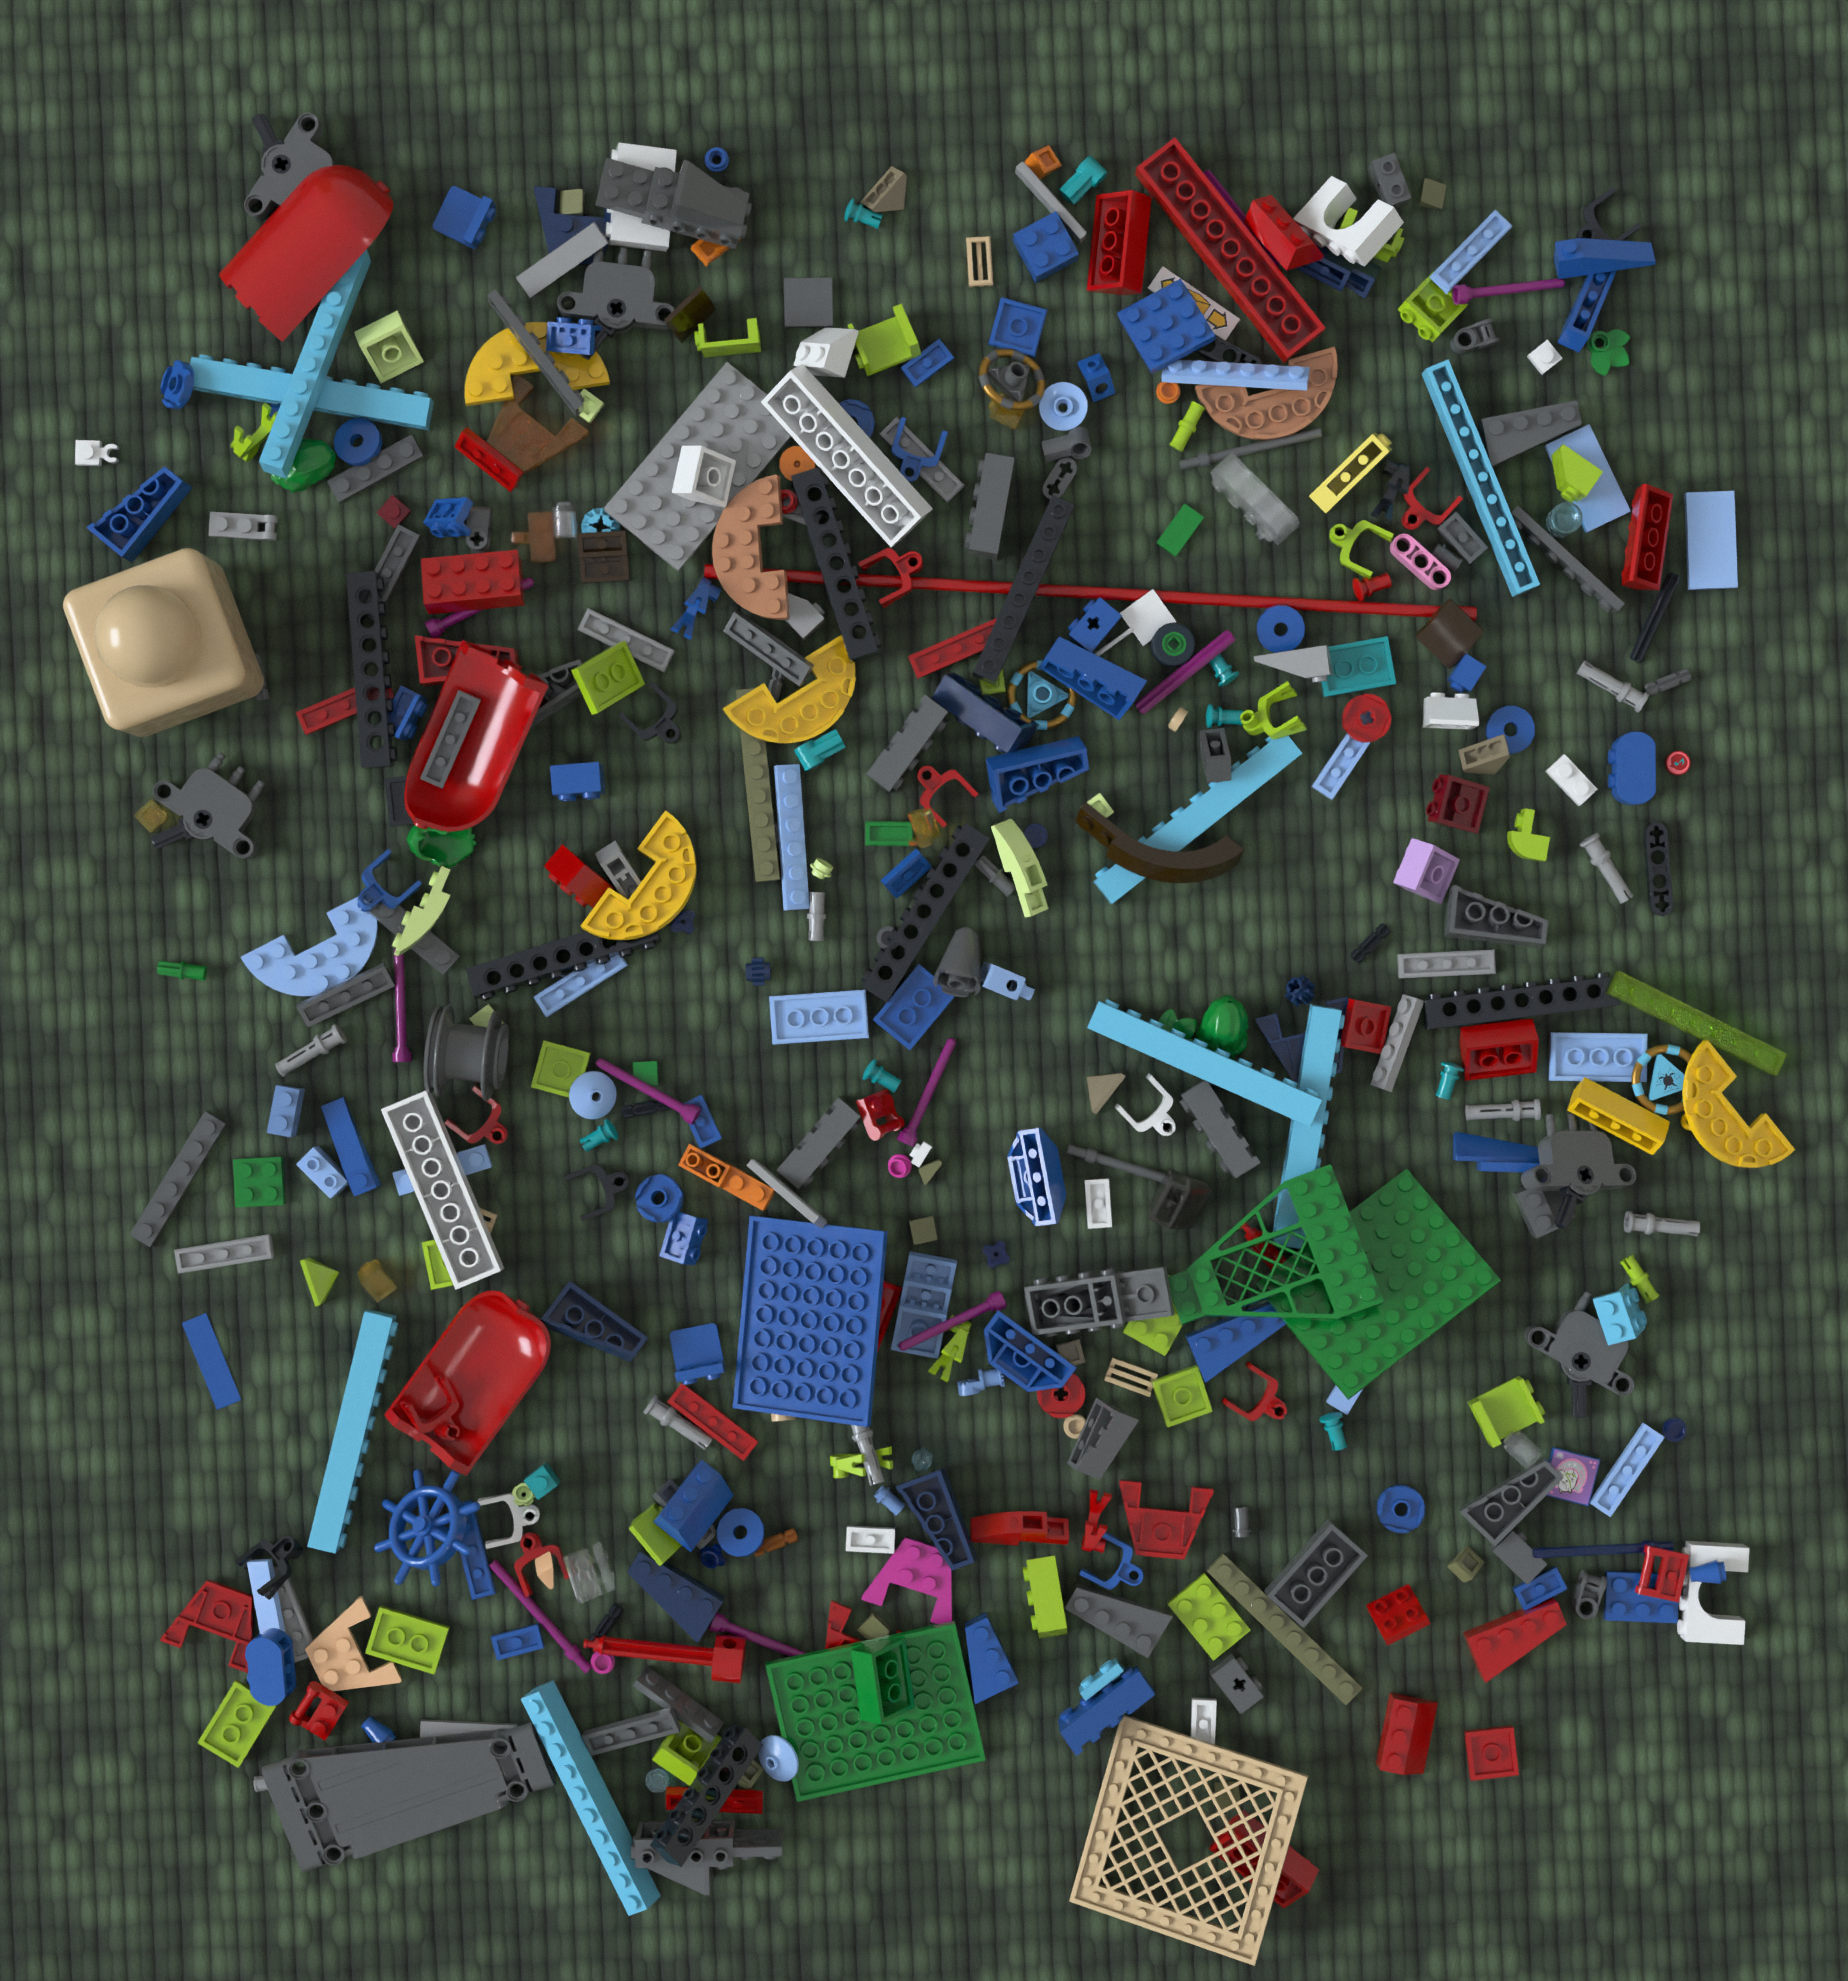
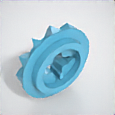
M596 508L585 514L581 523L582 533L598 532L591 525L598 524L601 517L603 524L610 527V529H603L601 532L620 531V523L607 514L603 508Z

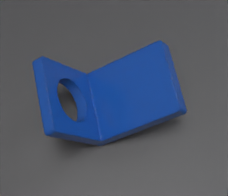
M1100 353L1077 362L1088 384L1093 402L1115 394L1110 372ZM1099 384H1108V387L1104 392H1095V389Z

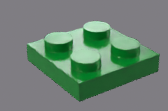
M283 1156L233 1159L235 1208L285 1205Z

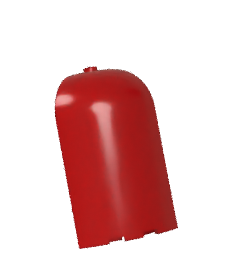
M332 165L312 172L295 188L219 273L220 278L229 289L233 287L236 290L237 294L235 297L248 310L252 307L260 317L259 321L283 342L379 235L393 209V199L389 194L391 190L381 180L376 182L363 171L350 166Z
M462 640L416 748L407 774L404 793L405 808L413 820V824L422 829L430 827L447 832L465 830L483 821L493 811L548 688V684L534 673H530L529 676L521 671L522 666L507 658L502 662L491 655L492 651ZM460 689L482 700L442 789L421 780L420 777L456 694Z
M494 1290L478 1294L468 1301L457 1313L384 1416L398 1430L406 1433L418 1442L422 1439L431 1445L430 1451L438 1456L450 1469L467 1476L544 1369L551 1347L550 1335L546 1326L529 1311L530 1305L519 1298L516 1301L508 1295ZM436 1375L447 1378L459 1402L458 1410L451 1416L455 1425L460 1429L459 1437L456 1438L454 1436L455 1440H444L438 1437L434 1430L427 1433L416 1430L399 1404L402 1400L406 1401L407 1404H412L421 1422L439 1413L446 1405L447 1397L434 1379Z

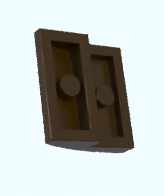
M699 286L664 320L666 325L673 331L674 336L682 343L698 328V324L703 323L716 309L705 291Z
M626 531L577 533L581 583L630 581Z
M1451 598L1432 614L1433 618L1415 634L1416 638L1449 669L1463 657L1484 632Z

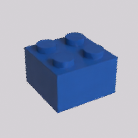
M1056 211L1013 234V243L1035 283L1078 260L1079 253Z
M600 762L550 766L552 795L562 800V802L576 801V796H583L586 800L600 799V794H606L604 765Z

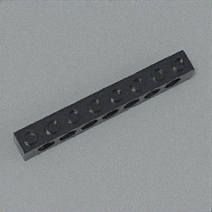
M819 467L792 475V484L850 664L878 655L877 648L881 647L877 633L872 634L870 625L874 624L870 610L865 611L862 603L866 601L863 588H858L855 579L859 578L856 566L849 563L848 556L852 554L848 542H843L840 535L844 533L841 520L835 519L833 513L837 508L833 496L828 497L826 488L830 487L825 473H820ZM813 491H817L822 496L818 501H811L808 495ZM820 514H825L829 517L828 522L825 524H819L815 519ZM826 537H833L836 540V544L833 547H826L823 544V540ZM833 560H841L844 566L840 570H834L830 567V564ZM846 582L850 584V591L841 593L837 589L840 583ZM854 605L859 611L855 616H849L845 613L846 607ZM857 628H862L865 630L866 635L862 639H856L853 637L852 632Z
M1052 495L976 664L973 677L995 686L1070 519L1074 504Z
M376 571L346 573L361 768L394 767V761H397L396 746L393 747L392 737H395L396 730L395 724L391 722L390 713L394 712L393 699L389 698L388 689L392 688L391 675L387 674L386 664H390L389 650H385V640H388V629L386 625L383 626V616H386L385 601H381V592H384V579ZM365 592H372V601L363 604L362 595ZM367 616H373L375 620L374 625L370 628H365L363 624ZM369 640L376 641V649L373 652H367L365 649V645ZM372 664H377L378 673L370 677L367 674L368 667ZM378 688L380 697L375 701H371L369 698L370 691ZM376 712H380L382 721L378 725H373L371 723V716ZM381 736L384 740V745L380 749H375L373 747V740Z
M967 823L963 827L957 826L951 838L955 839L950 848L945 846L938 857L942 860L937 868L932 866L925 877L929 880L925 888H918L912 898L916 900L915 904L911 909L909 907L905 909L900 917L903 923L899 929L894 927L887 938L890 941L886 950L883 948L879 950L874 958L877 962L873 970L868 968L861 979L864 982L863 988L885 1002L891 997L990 839ZM961 843L968 845L970 849L969 854L966 857L958 856L955 850L957 845ZM946 864H953L956 867L957 873L954 877L949 878L943 874V867ZM935 884L941 885L944 889V894L940 898H934L930 894V888ZM920 905H928L930 907L931 915L928 918L923 919L918 916L917 909ZM908 925L917 927L918 935L916 938L908 939L904 935V929ZM897 945L905 949V956L899 960L894 959L891 955L892 948ZM882 966H889L892 969L893 974L890 979L883 980L879 977L878 971Z
M585 931L466 968L473 996L477 999L481 998V1001H487L495 998V994L504 991L505 994L513 993L519 990V986L525 984L528 987L542 983L541 979L544 978L557 979L565 976L564 972L570 970L574 972L586 970L588 968L587 964L596 962L597 965H602L610 962V958L616 955L624 958L633 955V951L643 948V951L654 949L657 947V943L662 942L659 931H656L634 942L617 940L614 948L607 949L605 947L607 939ZM593 945V953L589 956H583V947ZM563 952L570 953V960L567 963L559 962V956ZM540 959H546V968L541 971L537 970L536 963ZM518 966H523V975L515 978L513 970ZM499 973L501 975L500 982L496 985H491V976Z
M1609 972L1596 973L1594 979H1586L1585 975L1572 976L1570 982H1562L1561 978L1548 979L1546 985H1538V981L1523 983L1522 988H1514V984L1501 985L1498 991L1491 992L1490 987L1475 989V994L1466 995V990L1451 992V997L1443 998L1442 993L1427 995V1000H1423L1422 1012L1424 1028L1434 1029L1621 1005L1617 976H1610ZM1591 984L1597 988V995L1594 998L1589 997L1587 994V988ZM1567 987L1573 990V998L1570 1001L1565 1000L1563 997V991ZM1543 990L1547 991L1550 996L1546 1004H1542L1539 1000V994ZM1519 993L1523 994L1526 998V1002L1522 1007H1518L1515 1003V997ZM1496 996L1502 1001V1005L1498 1010H1494L1491 1006V1000ZM1472 999L1478 1004V1009L1474 1013H1470L1467 1009V1003ZM1448 1002L1454 1006V1012L1450 1016H1446L1443 1013V1006Z

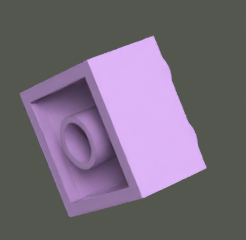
M1412 838L1393 883L1442 904L1460 859L1435 845Z

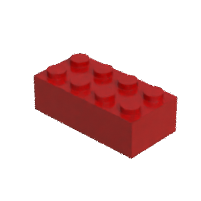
M518 550L421 559L423 603L428 614L525 606L522 559Z

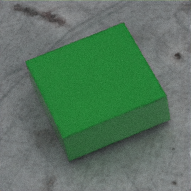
M658 1061L633 1062V1076L651 1086L659 1085Z

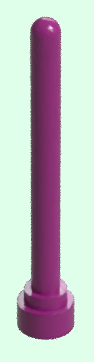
M1555 278L1471 288L1462 284L1453 287L1452 297L1455 305L1467 304L1472 298L1562 288L1566 282L1564 279Z
M532 578L523 580L524 590L534 585ZM485 609L456 612L442 620L439 618L436 620L434 618L430 619L425 624L431 637L438 638L442 636L441 633L445 632L446 628Z
M403 953L399 956L394 955L397 1048L392 1053L393 1062H412V1052H409V1047H407Z
M949 1038L946 1041L907 1128L904 1127L903 1132L900 1131L897 1140L912 1147L915 1146L918 1140L916 1138L918 1134L916 1130L956 1045L954 1038Z
M602 1058L596 1061L597 1067L681 1113L680 1116L683 1117L685 1122L693 1125L698 1118L701 1108L693 1103L685 1105Z
M995 1291L989 1294L986 1302L901 1341L898 1347L901 1351H905L989 1310L991 1312L1001 1311L1006 1308V1302L1000 1291Z
M716 1612L709 1627V1630L715 1633L726 1631L736 1636L746 1637V1640L789 1657L806 1653L728 1622L729 1619L724 1618L725 1615Z

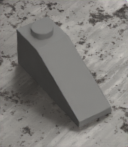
M788 593L790 619L785 621L805 640L825 622V618L822 616L825 612L816 602L812 605L808 600Z
M1326 645L1254 656L1255 662L1312 679L1313 683L1327 681V676H1333L1330 651Z
M615 840L595 854L618 892L626 899H629L642 880Z

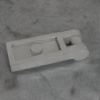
M210 512L208 536L276 541L277 533L274 532L275 524H278V516ZM260 523L265 524V532H259Z

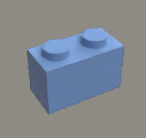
M283 1084L276 1085L267 1133L286 1137L297 1135L305 1093L304 1088Z

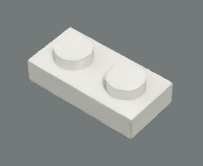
M1565 754L1545 771L1578 806L1583 804L1597 790Z
M1109 1178L1084 1180L1088 1229L1112 1227Z
M847 1525L846 1551L894 1554L895 1528Z
M1192 1698L1191 1737L1215 1744L1216 1699Z

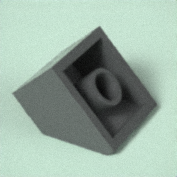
M1522 1187L1512 1192L1532 1237L1539 1238L1559 1229L1556 1227L1555 1219L1564 1198L1559 1195L1560 1191H1529Z

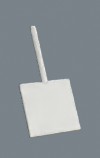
M1152 589L1120 612L1130 628L1097 651L1095 655L1100 656L1132 632L1144 646L1152 640V637L1160 627L1168 623H1176V620Z

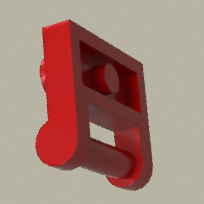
M887 1088L855 1101L868 1136L872 1140H879L884 1134L890 1131L901 1130L904 1127V1119L898 1116L894 1107V1100ZM885 1116L887 1123L877 1125L876 1119Z
M1645 1544L1643 1552L1646 1554L1639 1585H1636L1635 1593L1679 1603L1689 1555ZM1655 1556H1660L1661 1562L1654 1589L1649 1587Z
M311 1681L307 1686V1693L298 1708L292 1711L289 1716V1721L293 1725H301L326 1741L349 1701L322 1684ZM314 1698H321L322 1701L312 1717L307 1716L305 1713Z

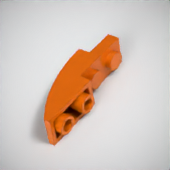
M691 1144L688 1145L678 1164L680 1167L728 1191L762 1211L767 1209L775 1193L772 1187L761 1182L758 1178Z

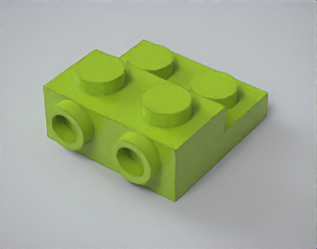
M1432 272L1402 303L1398 310L1401 312L1400 316L1403 321L1412 323L1418 328V334L1421 338L1434 342L1468 304L1455 305L1452 289L1446 294L1429 278L1433 274Z

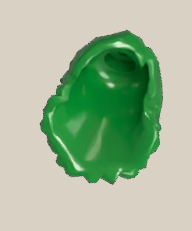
M303 438L287 479L271 474V480L276 485H281L292 493L302 492L331 473L334 469L337 455L323 440Z
M414 825L408 833L407 842L410 850L417 857L430 861L438 867L451 868L474 852L473 846L476 845V841L473 839L476 834L472 833V827L461 831L447 832L430 827L422 829Z
M1223 995L1213 1000L1202 1018L1201 1025L1198 1026L1196 1038L1208 1043L1207 1048L1216 1051L1219 1048L1229 1052V1058L1234 1060L1235 1056H1238L1247 1048L1248 1041L1246 1032L1249 1028L1248 1017L1242 1003L1231 995Z

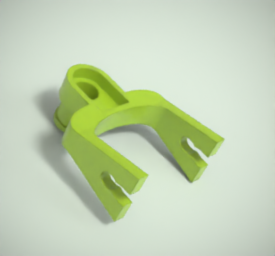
M266 403L262 405L261 425L252 436L248 435L244 439L242 437L244 430L239 426L235 427L234 440L230 447L234 449L233 452L246 462H249L256 455L260 444L269 436L278 412H275L272 418L270 417L271 407Z
M1366 520L1358 522L1353 530L1343 524H1336L1330 530L1329 539L1333 544L1342 548L1340 563L1359 575L1370 579L1373 574L1372 571L1351 562L1349 559L1354 542L1365 530H1370L1389 542L1392 541L1394 534ZM1341 530L1344 535L1337 536L1335 532Z
M1287 681L1261 697L1258 701L1257 712L1254 713L1252 710H1246L1240 715L1243 728L1249 735L1255 736L1266 732L1271 739L1276 740L1307 730L1305 724L1301 723V719L1298 716L1277 728H1274L1271 723L1270 706L1275 702L1297 696V692L1291 687V684Z
M966 1321L949 1329L955 1334L941 1351L943 1354L929 1369V1373L936 1375L940 1366H942L944 1371L940 1379L946 1382L949 1381L953 1359L960 1363L962 1362L971 1322Z
M892 1446L875 1450L880 1466L893 1469V1460L882 1459V1455H892ZM864 1454L830 1455V1466H833L834 1473L833 1478L849 1477L848 1472L862 1477L866 1476L865 1468L855 1466L865 1462Z

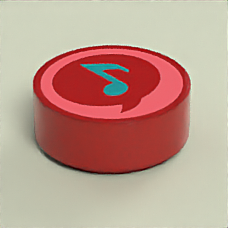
M1674 751L1665 758V769L1671 775H1682L1690 767V758L1682 751Z

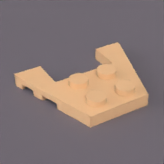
M363 1596L358 1597L348 1609L342 1612L332 1624L327 1626L305 1648L321 1684L331 1691L402 1682V1677L395 1662L389 1661L377 1668L369 1669L349 1628L370 1618L372 1615Z

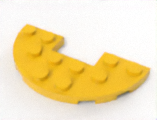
M526 323L525 329L529 334L533 332L541 343L539 347L545 353L547 323ZM508 328L491 337L473 358L465 381L466 406L514 399L510 376L541 371ZM548 351L555 361V368L558 371L562 370L570 381L568 385L572 390L610 384L606 367L597 352L594 353L590 360H586L580 354Z
M838 636L804 657L814 665L811 671L816 679L776 703L765 683L722 708L723 711L741 730L767 742L795 743L823 733L843 714L855 687V662L850 664L842 636Z
M665 810L637 848L640 853L656 863L631 897L626 899L611 888H608L581 924L583 930L605 939H637L662 929L681 912L692 893L697 865L691 840L683 826L673 815Z
M1708 1040L1702 1041L1688 1062L1682 1089L1686 1119L1699 1143L1718 1160L1742 1168H1759L1772 1165L1789 1156L1795 1149L1766 1113L1760 1114L1748 1126L1725 1098L1722 1092L1737 1076Z

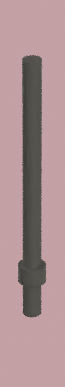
M1317 428L1210 454L1203 452L1197 454V457L1180 460L1179 466L1181 470L1197 466L1200 468L1208 467L1210 463L1321 438L1322 433L1321 429Z
M1070 1144L1067 1147V1154L1083 1158L1085 1162L1091 1164L1094 1162L1201 1195H1205L1207 1190L1205 1185L1097 1153V1150L1092 1148L1083 1149Z

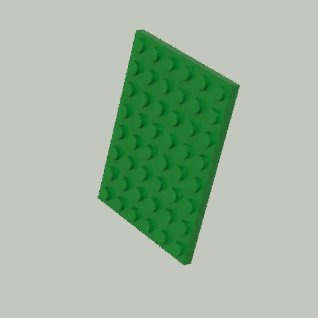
M1405 1169L1349 1212L1384 1303L1340 1320L1282 1318L1348 1400L1501 1281L1408 1169ZM1307 1244L1302 1255L1314 1260ZM1291 1256L1282 1265L1292 1269L1297 1256ZM1300 1258L1295 1270L1308 1276L1313 1263ZM1315 1266L1312 1275L1319 1273L1317 1266ZM1277 1267L1272 1279L1285 1284L1290 1272ZM1293 1273L1288 1284L1303 1278ZM1261 1279L1255 1285L1261 1293L1267 1282L1265 1279ZM1321 1280L1290 1291L1297 1313H1334ZM1270 1282L1266 1292L1281 1286ZM1284 1293L1266 1299L1276 1312H1293L1287 1295Z
M955 1621L765 1663L781 1735L792 1745L798 1756V1772L792 1778L797 1802L986 1761ZM905 1638L915 1708L883 1724L862 1721L860 1719L851 1650L867 1642Z

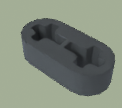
M1062 458L1056 463L1042 488L1043 496L1050 501L1052 497L1048 494L1049 489L1047 486H1053L1056 480L1060 482L1057 488L1060 493H1054L1053 496L1058 498L1063 496L1076 474L1077 465L1075 461L1071 458ZM1068 463L1071 465L1070 470L1072 473H1066L1062 479L1059 477L1062 471L1059 466H1065Z

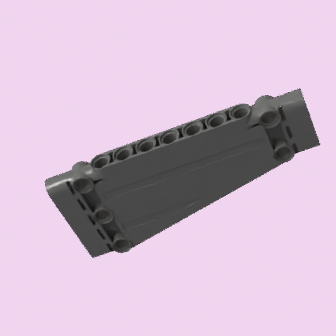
M532 1721L508 1730L497 1729L384 1741L382 1743L373 1742L301 1749L295 1751L290 1757L262 1766L265 1784L302 1872H307L327 1864L338 1865L344 1858L350 1856L354 1859L367 1856L505 1807L509 1801H522L528 1794L556 1784L551 1765ZM503 1741L506 1743V1745L500 1747L496 1745L495 1742ZM302 1762L306 1766L298 1767L295 1763ZM520 1784L523 1788L515 1789L512 1785ZM313 1805H320L323 1809L316 1810L313 1808ZM330 1848H338L340 1852H332Z

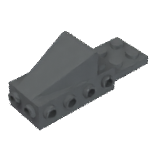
M606 158L595 205L642 218L641 223L735 249L739 239H744L747 225L743 224L744 218L749 217L752 203H748L750 193L744 192L737 187L729 188L722 186L687 160L683 161L680 172L676 173L666 167H655L654 171Z
M1166 1266L1126 1272H1116L1115 1268H1108L1094 1275L1092 1271L1081 1272L1075 1278H1070V1274L1059 1275L1053 1281H1048V1277L1034 1279L1033 1284L1024 1287L1032 1334H1043V1337L1058 1335L1057 1332L1065 1331L1066 1334H1074L1080 1332V1329L1088 1328V1331H1097L1103 1329L1102 1326L1108 1325L1111 1328L1124 1327L1125 1322L1175 1315Z
M713 1820L703 1834L704 1837H701L682 1867L667 1863L650 1846L656 1833L666 1821L639 1822L637 1833L633 1835V1844H631V1859H635L636 1868H648L703 1895H710L713 1867L720 1870L733 1867L735 1857L749 1860L753 1857L775 1859L778 1856H782L784 1828L736 1829L735 1820Z

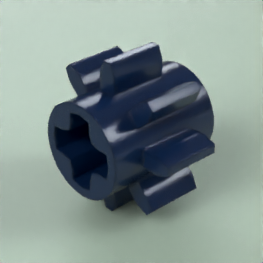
M764 957L752 958V963H746V981H753V986H765V981L771 980L770 962H764Z
M1304 975L1300 979L1293 977L1285 986L1288 992L1285 997L1297 1007L1300 1003L1308 1005L1313 997H1315L1313 989L1316 986Z

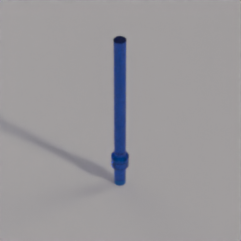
M1644 1540L1642 1543L1533 1548L1532 1554L1534 1558L1643 1553L1645 1555L1646 1553L1643 1552L1645 1544L1673 1550L1674 1545L1673 1542Z

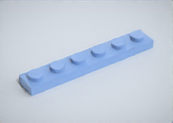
M1177 360L1163 368L1162 382L1307 391L1310 367Z
M800 764L774 766L783 908L784 910L809 909Z

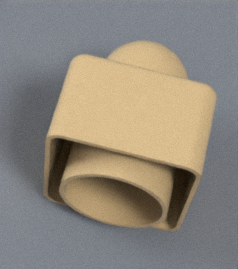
M180 549L73 589L64 598L63 609L103 717L106 723L113 729L138 737H147L252 698L263 688L264 678L224 570L217 562L195 549Z

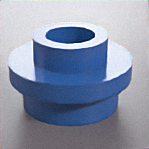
M719 147L710 149L705 155L707 168L712 172H722L729 164L727 152ZM715 157L722 159L719 164L712 162Z

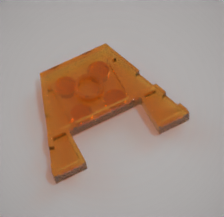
M518 374L514 375L512 379L514 399L504 400L500 414L498 413L487 442L526 474L587 437L589 431L573 418L567 422L556 436L519 408L534 390V387Z

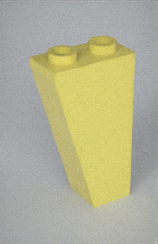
M1376 432L1373 433L1309 497L1327 513L1392 451L1389 446L1392 442L1383 433L1379 435Z

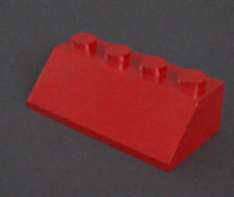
M1134 190L1096 195L1087 291L1116 295L1142 293L1152 197Z
M1642 484L1635 489L1632 501L1631 522L1628 527V543L1625 549V564L1622 571V586L1634 590H1660L1673 494L1648 484Z
M1245 1810L1242 1811L1245 1817L1250 1815ZM1239 1814L1229 1821L1230 1825L1241 1820ZM1255 1818L1248 1820L1253 1832L1265 1827ZM1244 1823L1232 1828L1238 1840L1250 1835ZM1229 1831L1217 1836L1223 1848L1235 1843ZM1267 1831L1256 1836L1261 1847L1263 1846ZM1252 1839L1241 1844L1247 1856L1258 1851ZM1215 1840L1209 1847V1850L1213 1853L1220 1851ZM1290 1845L1274 1897V1901L1282 1908H1286L1308 1893L1319 1872L1317 1867L1296 1852ZM1237 1846L1226 1852L1232 1864L1243 1859ZM1222 1854L1218 1856L1226 1862ZM1260 1855L1249 1860L1255 1871ZM1245 1862L1234 1868L1243 1877L1251 1875Z

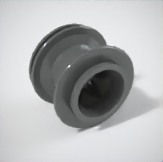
M450 1004L445 1008L439 1005L435 1007L429 1023L424 1055V1086L426 1092L432 1093L435 1091L437 1096H441L446 1089L449 1079L481 1083L482 1098L487 1102L490 1100L494 1088L501 1089L508 1060L509 1028L507 1024H502L501 1014L497 1009L492 1012L488 1026L484 1027L455 1023L454 1009Z

